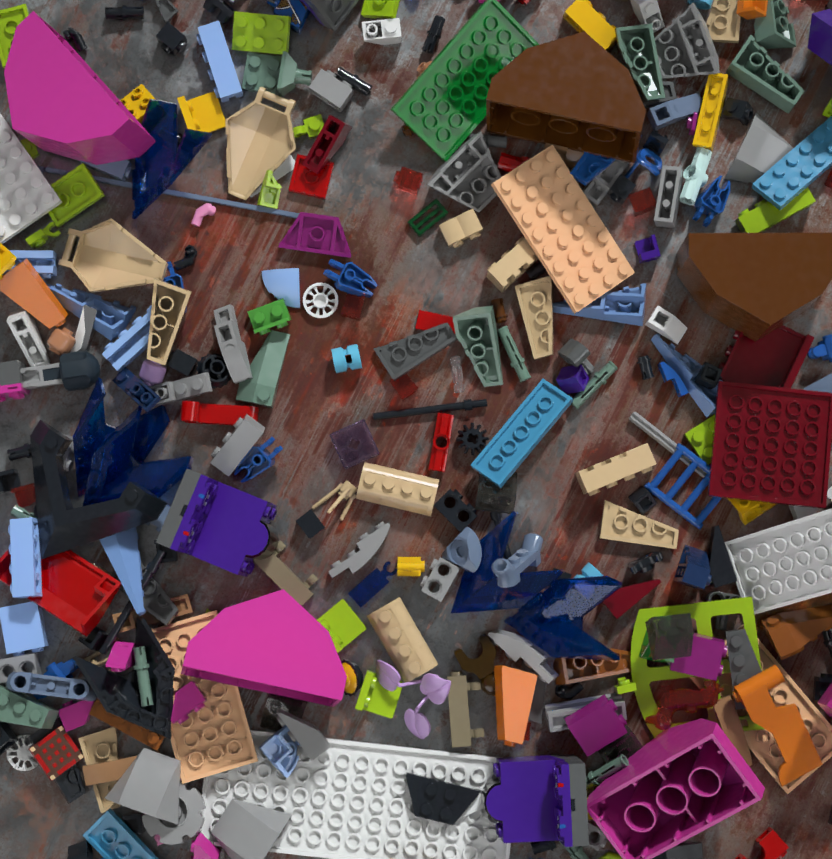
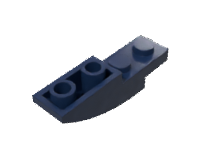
M126 367L112 380L147 413L161 400L152 389Z

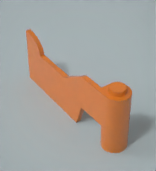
M773 665L734 686L732 695L737 703L741 702L744 705L749 718L754 723L772 733L784 759L778 771L779 782L783 787L823 764L796 704L775 707L769 690L784 683L785 679L779 668Z

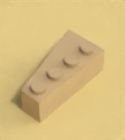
M523 236L515 243L516 246L512 250L508 249L497 263L494 262L487 269L486 277L501 293L539 259Z

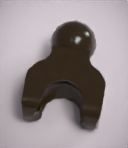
M484 633L480 636L483 652L479 658H468L463 650L459 648L454 650V654L464 671L474 673L481 680L482 691L489 696H495L494 660L496 658V649L489 637Z

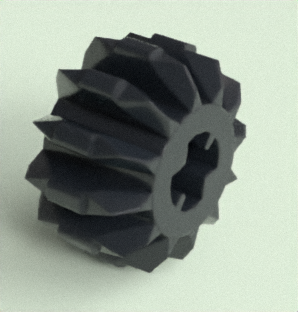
M470 423V429L463 425L465 432L458 431V434L463 437L456 438V441H463L458 448L461 449L465 446L464 454L469 449H471L472 456L475 455L474 449L480 454L482 450L479 446L483 448L487 446L482 441H488L489 437H482L487 431L485 429L479 432L480 424L476 429H474V423ZM470 434L472 436H477L478 439L475 440L477 442L476 444H474L473 442L469 443L467 441V439H469L468 436Z

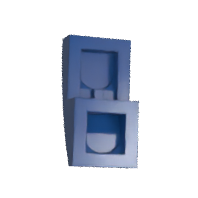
M664 361L659 363L658 368L664 383L672 380L678 398L688 394V390L679 375Z

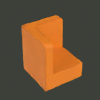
M738 0L736 13L747 20L765 17L768 0Z

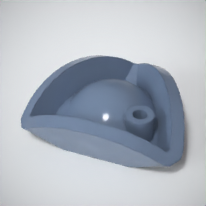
M466 527L443 551L442 558L466 571L474 573L478 569L482 558L481 544L475 532L471 528Z

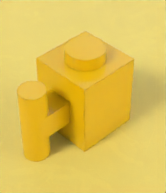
M398 557L397 576H421V572H425V561H421V557Z

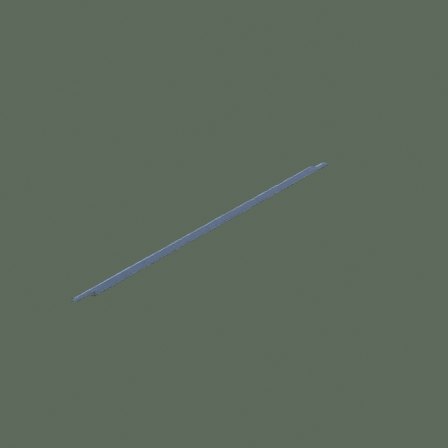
M38 166L42 173L47 172L65 176L70 172ZM92 175L96 182L295 219L300 214Z

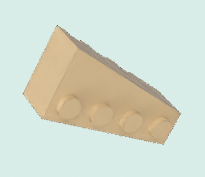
M156 278L153 284L147 359L166 365L192 291Z
M648 443L578 471L575 475L583 494L588 493L589 496L599 493V488L606 486L608 489L618 485L617 480L624 478L627 481L635 478L634 473L642 471V474L653 470L652 466L656 465V461Z

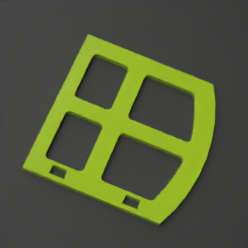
M752 596L639 609L631 641L632 681L636 683L637 690L634 692L640 711L654 738L665 729L691 721L665 723L655 703L650 682L697 676L670 670V665L649 667L647 659L639 657L647 628L652 627L653 623L658 622L659 617L669 618L670 621L693 618L696 620L698 634L713 637L711 617L740 613L743 617L744 629L761 668ZM721 659L720 664L723 665L722 674L731 673L729 659ZM718 676L717 681L703 678L708 718L706 720L716 722L720 726L711 703L721 698ZM749 715L738 716L740 720L747 719L748 726H742L743 731L764 729L754 723L749 718Z

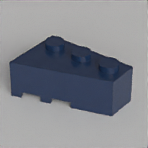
M684 545L673 581L698 589H705V586H709L712 575H710L711 570L707 552Z

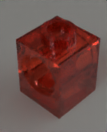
M402 166L400 171H396L393 181L396 182L397 189L417 195L423 180V173Z

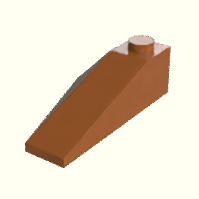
M832 604L782 612L761 621L767 639L781 660L800 653L804 649V645L809 641L814 642L818 639L817 635L832 628Z
M578 642L558 645L553 662V669L559 674L555 680L556 685L571 684L631 672V652Z

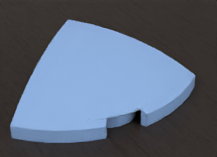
M299 268L262 271L263 282L269 293H272L278 300L284 298L288 307L300 308Z
M286 725L258 747L285 778L293 772L299 759L297 745H300L298 741H292L288 735L290 730Z

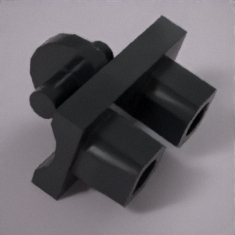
M205 0L203 8L210 13H213L216 7L220 8L221 11L216 18L221 23L226 24L232 17L234 18V11H236L229 4L233 6L236 1Z

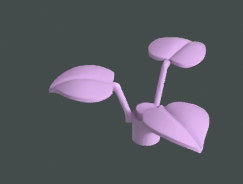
M377 660V678L386 690L394 691L397 686L405 687L421 684L420 691L426 696L415 708V711L412 709L406 710L404 720L410 732L424 740L430 733V723L424 714L419 713V709L428 698L434 704H442L449 694L451 681L442 679L436 674L427 673L419 680L400 683L401 677L398 671L390 664Z

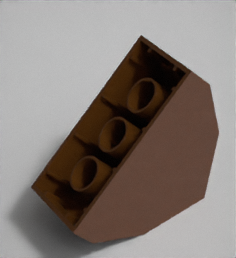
M585 31L527 48L492 77L486 98L487 132L542 144L550 143L567 147L570 150L588 152L589 154L621 161L636 162L646 109L629 70Z
M688 233L676 254L677 276L702 311L735 331L744 332V336L755 342L804 313L823 294L832 280V233Z

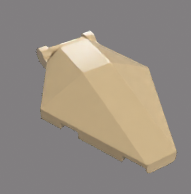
M260 87L252 103L225 120L229 194L247 200L262 185L266 171L272 170L274 172L297 149L291 120V113L296 105L295 100L285 99L266 91L264 87ZM265 98L286 107L285 112L262 104V99Z
M112 218L83 231L68 229L67 234L69 236L62 259H59L58 265L71 268L91 293L154 284L155 278L161 281L164 280L168 263ZM76 237H79L73 261L70 262L69 260Z

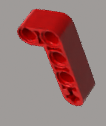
M182 401L180 421L185 423L233 426L239 417L244 418L248 414L258 422L259 407Z

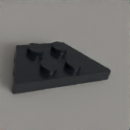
M406 772L413 810L417 817L454 825L480 792L477 789Z

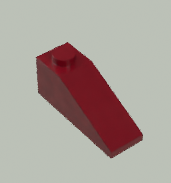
M329 115L302 165L319 174L342 146L352 126L337 117Z
M653 579L613 590L610 588L602 594L603 599L600 601L611 615L618 619L659 585L661 581L660 579Z

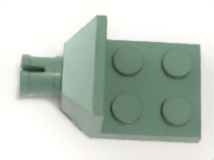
M283 51L282 57L247 52L241 89L258 93L259 88L264 87L266 91L283 97L293 90L296 84L310 86L312 71L298 69L297 63L287 51Z

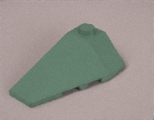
M768 0L766 16L755 18V41L766 49L796 47L795 30L793 24L788 22L786 14L789 13L788 7H785L782 0Z
M652 23L615 28L618 48L645 100L664 99L665 93Z
M493 305L473 308L453 316L456 337L464 347L465 353L470 358L483 386L503 385Z
M271 330L250 364L253 378L239 383L236 400L273 408L290 334Z

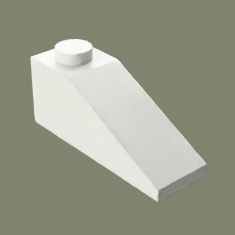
M23 308L9 313L6 321L30 366L50 364V359L33 316Z

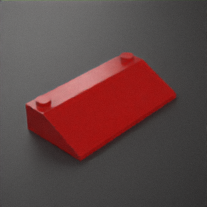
M8 549L0 558V581L10 587L12 583V575L9 571L11 555ZM71 550L41 559L42 597H28V599L87 637L100 622L122 583Z

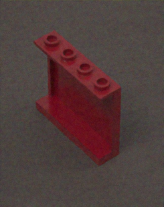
M782 325L755 342L744 336V332L736 330L732 337L735 341L732 346L729 345L724 354L727 358L724 363L721 362L718 368L722 369L719 379L727 382L791 388L815 337L809 334L806 336Z

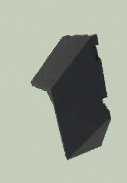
M139 616L136 618L135 648L145 646L147 664L150 666L148 673L154 705L141 707L136 670L120 676L82 658L73 657L74 662L106 712L171 739L175 668L143 617Z

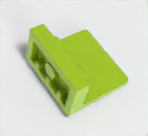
M344 599L340 600L317 619L329 631L337 653L367 629Z
M367 670L355 709L360 711L366 710L392 719L402 687L397 686L396 690L388 691L379 683L376 672Z

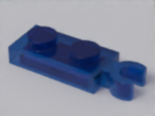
M390 561L384 564L381 572L376 568L348 593L360 607L365 605L389 583L386 578L387 576L396 574L397 569L393 572L387 571Z

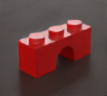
M770 827L755 839L761 847V855L758 859H781L786 855V850L789 848ZM740 853L735 859H746V857Z

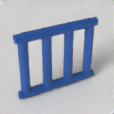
M678 443L674 454L651 483H646L644 487L700 530L704 525L703 521L722 498L713 497L697 518L687 511L709 484L710 465L688 448ZM684 455L692 462L670 490L664 494L656 487L680 457ZM700 467L707 473L706 476L680 506L672 498L695 469Z

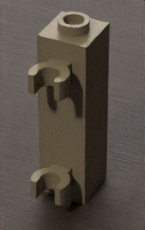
M279 541L272 549L266 545L259 554L251 557L281 590L284 589L301 606L314 595L309 588L318 578L312 574L303 583L277 556L286 547L282 541Z
M462 671L450 672V675L446 676V678L451 681L448 704L452 748L472 746L471 738L484 737V729H470L467 691L481 690L480 681L467 682L466 674H462Z

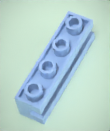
M216 21L197 27L199 34H196L198 43L203 45L205 49L202 52L205 63L209 62L211 68L208 69L211 81L215 80L216 87H213L216 98H221L222 103L230 101L229 98L234 96L236 98L243 97L244 95L220 22Z
M9 250L16 257L13 267L27 258L42 279H51V276H57V253L55 251Z
M152 305L146 310L147 313L143 317L139 316L132 322L133 326L129 330L125 329L118 335L119 339L114 343L110 342L104 347L102 355L118 372L127 367L148 348Z
M33 517L10 519L8 533L11 543L9 545V554L11 555L9 571L12 575V583L10 584L12 597L20 599L42 597L38 519Z

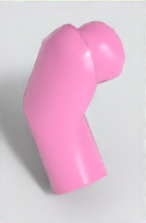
M206 203L197 208L191 224L200 227L203 217L206 215L213 216L216 212V207Z

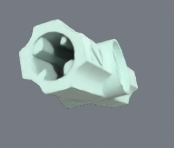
M698 147L691 165L683 172V177L686 180L679 197V201L683 204L694 205L700 188L708 181L706 170L712 156V152L709 149Z

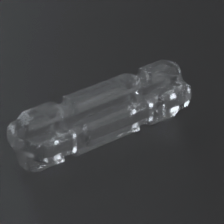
M452 356L450 362L453 366L451 370L453 383H455L454 392L462 393L465 389L464 384H462L460 356Z

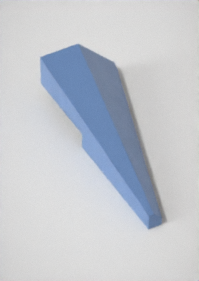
M58 283L56 286L47 284L61 305L78 318L81 317L84 305L96 309L97 314L93 329L110 341H113L126 329L136 311V307L133 305L129 308L120 305L119 301L108 302L102 300V296L74 288L71 291L62 288V285Z
M646 283L640 284V287L630 289L626 286L623 287V290L611 292L609 290L575 314L564 299L561 302L553 303V312L643 326Z
M659 333L655 334L651 341L668 365L682 379L688 393L706 418L715 414L717 387L708 389L695 383L702 365L687 354H680L675 350L676 346L674 344L668 345L660 338L661 335Z
M135 527L100 539V542L136 613L141 616L146 613L143 604L144 591L142 590L141 583L143 578L137 541L139 537Z

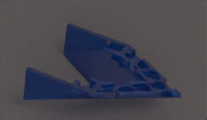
M149 99L141 125L156 142L143 155L135 158V169L132 170V200H135V210L132 211V219H136L172 185L213 135L209 132L185 129L177 151L176 103Z
M98 377L73 435L78 497L84 495L85 491L93 487L96 489L122 476L124 472L132 468L136 469L142 465L170 423L165 406L160 405L148 413L146 412L120 426L114 427L105 423L104 397L106 392L102 379Z
M139 405L94 452L83 506L120 498L129 482H137L150 492L161 497L183 478L186 469H192L194 458L186 456L140 463L132 455L142 407Z
M513 511L480 540L482 548L480 565L474 573L464 570L451 613L521 608L563 575L565 571L562 569L520 573V582L517 585L508 588L497 585V576L493 573L491 567L496 559L503 558L515 519L520 515L517 511Z
M609 576L555 580L548 589L538 593L518 609V613L504 621L553 658L620 660L619 655L583 630V617L622 587V582Z

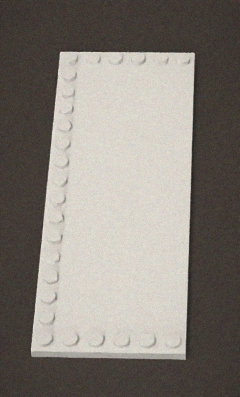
M250 730L259 761L204 777L202 797L206 808L200 812L201 816L205 817V821L199 833H202L214 846L221 845L212 835L211 831L233 798L292 814L269 852L329 859H509L511 843H503L501 838H498V835H496V823L499 820H496L489 814L487 806L458 819L454 825L446 824L432 830L428 819L415 816L406 779V772L477 789L480 790L479 793H481L486 805L487 795L490 790L495 786L501 785V782L493 773V763H496V758L503 757L326 738L331 747L312 761L309 756L305 758L299 750L301 745H297V755L299 756L297 765L293 772L285 778L258 748L276 732Z

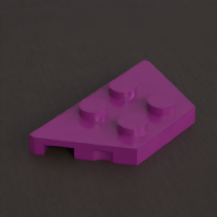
M300 212L278 246L279 248L348 258L352 256L339 217Z

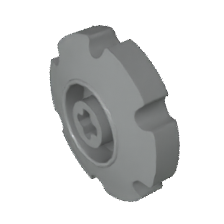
M180 781L178 824L147 814L142 816L146 831L152 837L159 835L161 843L170 845L182 844L185 842L184 838L186 835L194 838L204 824L205 817H202L200 814L201 810L206 808L204 799L196 788L188 790V783L182 784V781Z

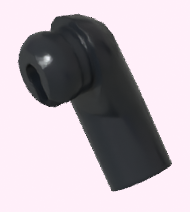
M576 682L571 687L560 684L555 687V694L560 698L572 699L584 687L580 682Z

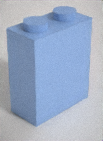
M31 601L0 608V620L6 654L13 653V657L25 655V650L32 649V653L44 651L43 647L49 646L43 610L40 606Z

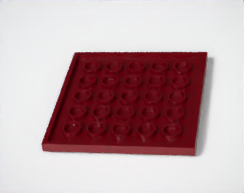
M718 381L708 496L825 509L832 441V393Z

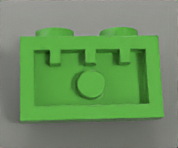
M284 298L247 312L254 328V334L257 332L260 335L271 332V327L277 326L279 329L287 326V321L292 320Z

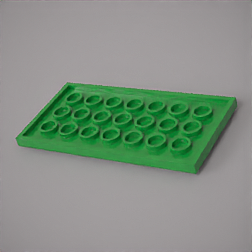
M485 0L390 110L435 154L446 162L486 116V98L492 77L525 49L539 44L497 0Z

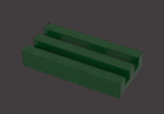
M436 198L411 218L407 224L418 237H421L448 215V211ZM435 205L438 206L433 212L426 216L417 225L413 224L416 220H418L421 216L428 212L432 207H434ZM439 211H442V213L439 216H437L433 221L426 225L422 230H418L423 224L430 220Z

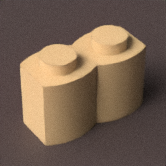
M474 209L468 210L439 225V229L448 247L453 246V248L463 245V241L468 238L474 240L480 237V232L483 231Z

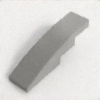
M615 160L597 175L586 188L584 194L594 209H596L630 162Z

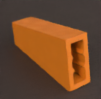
M27 258L2 275L0 291L46 327L51 329L56 326L58 328L66 322L65 318L69 314Z
M496 665L494 674L497 740L504 741L503 745L515 747L516 744L523 745L538 675L504 665Z

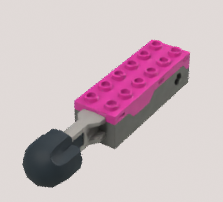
M85 351L64 353L60 356V363L26 368V364L19 360L0 362V402L6 401V398H13V400L23 399L25 395L30 394L29 389L63 384L67 391L91 387L100 376L99 362L94 355Z

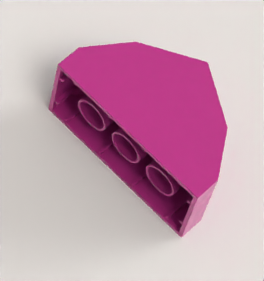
M32 11L16 27L4 70L13 130L43 151L94 165L138 158L156 142L66 39L37 13Z
M284 589L224 608L188 642L181 674L330 707H334L342 701L347 679L329 631Z
M701 718L665 729L629 757L628 766L607 777L588 796L587 812L622 859H652L762 800L765 787L716 722Z

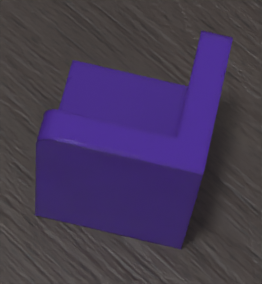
M655 234L649 238L635 241L634 245L640 264L657 260L661 256Z
M582 365L578 368L568 366L561 369L556 381L562 391L569 394L584 391L590 378Z

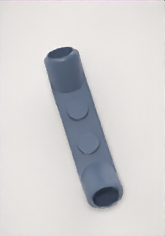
M533 533L525 535L522 548L517 550L508 559L498 558L492 563L491 568L497 576V585L499 587L508 588L517 585L520 582V573L528 566L537 567L541 563L540 551L543 538L540 535Z
M12 672L7 678V688L12 692L84 701H94L97 698L86 680L27 672Z

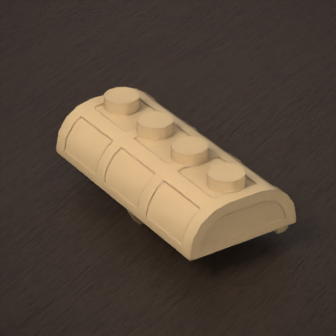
M365 462L356 499L431 517L440 479Z
M400 597L367 615L368 620L404 683L412 681L438 665Z

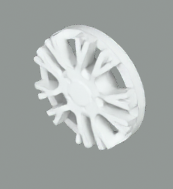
M315 283L306 289L303 295V306L307 313L315 318L329 317L338 307L337 292L329 284ZM317 286H324L322 293L318 292ZM327 288H329L330 291L328 292V294H324ZM314 289L317 294L314 295L310 290ZM334 293L335 299H328V296ZM307 294L313 296V300H306ZM312 302L314 303V305L307 307L306 305ZM328 302L335 303V305H328ZM313 307H317L316 314L311 312ZM325 307H329L332 310L329 313H326ZM319 308H323V315H320Z
M30 734L17 736L18 741L16 744L18 749L11 747L7 749V760L16 770L30 771L39 765L38 762L36 763L31 759L33 755L28 749L32 744H26V738ZM20 738H21L22 743H23L22 746H21V744H20V742H19V739H20ZM11 752H17V755H11ZM14 757L18 758V762L16 764L12 760ZM21 760L24 761L22 767H19ZM27 760L31 762V767H26Z

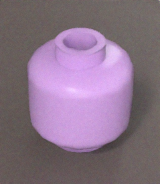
M145 359L142 363L139 377L144 380L143 382L147 386L161 384L167 368L165 365Z

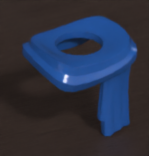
M644 148L638 152L636 162L624 177L628 179L639 164L647 168L655 176H658L661 173L662 160L653 151ZM645 157H649L652 160H654L656 165H653L652 163L647 161Z

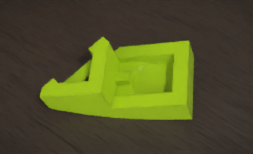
M272 170L266 171L257 205L277 209L280 189L282 187L274 178Z

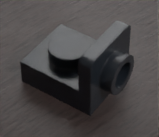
M821 673L820 677L814 676L813 700H820L832 683V674Z

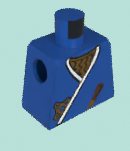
M267 0V4L275 7L274 15L291 16L290 28L300 34L310 14V10L300 0Z

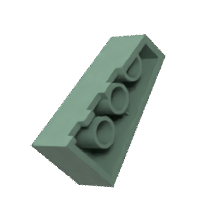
M752 35L749 36L726 71L727 74L788 114L804 92L797 82L780 68V64L776 60L773 61L768 56L767 51L755 42V38Z
M0 683V721L41 729H52L59 710L24 693L12 692L5 684Z

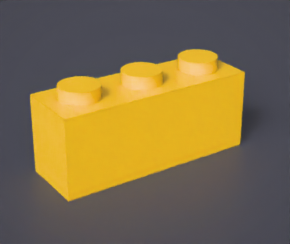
M576 0L565 10L563 18L578 33L585 31L607 52L617 43L616 27L610 25L606 21V17L601 12H597L589 0Z

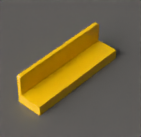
M728 74L708 75L692 143L695 147H703L713 152L729 83Z

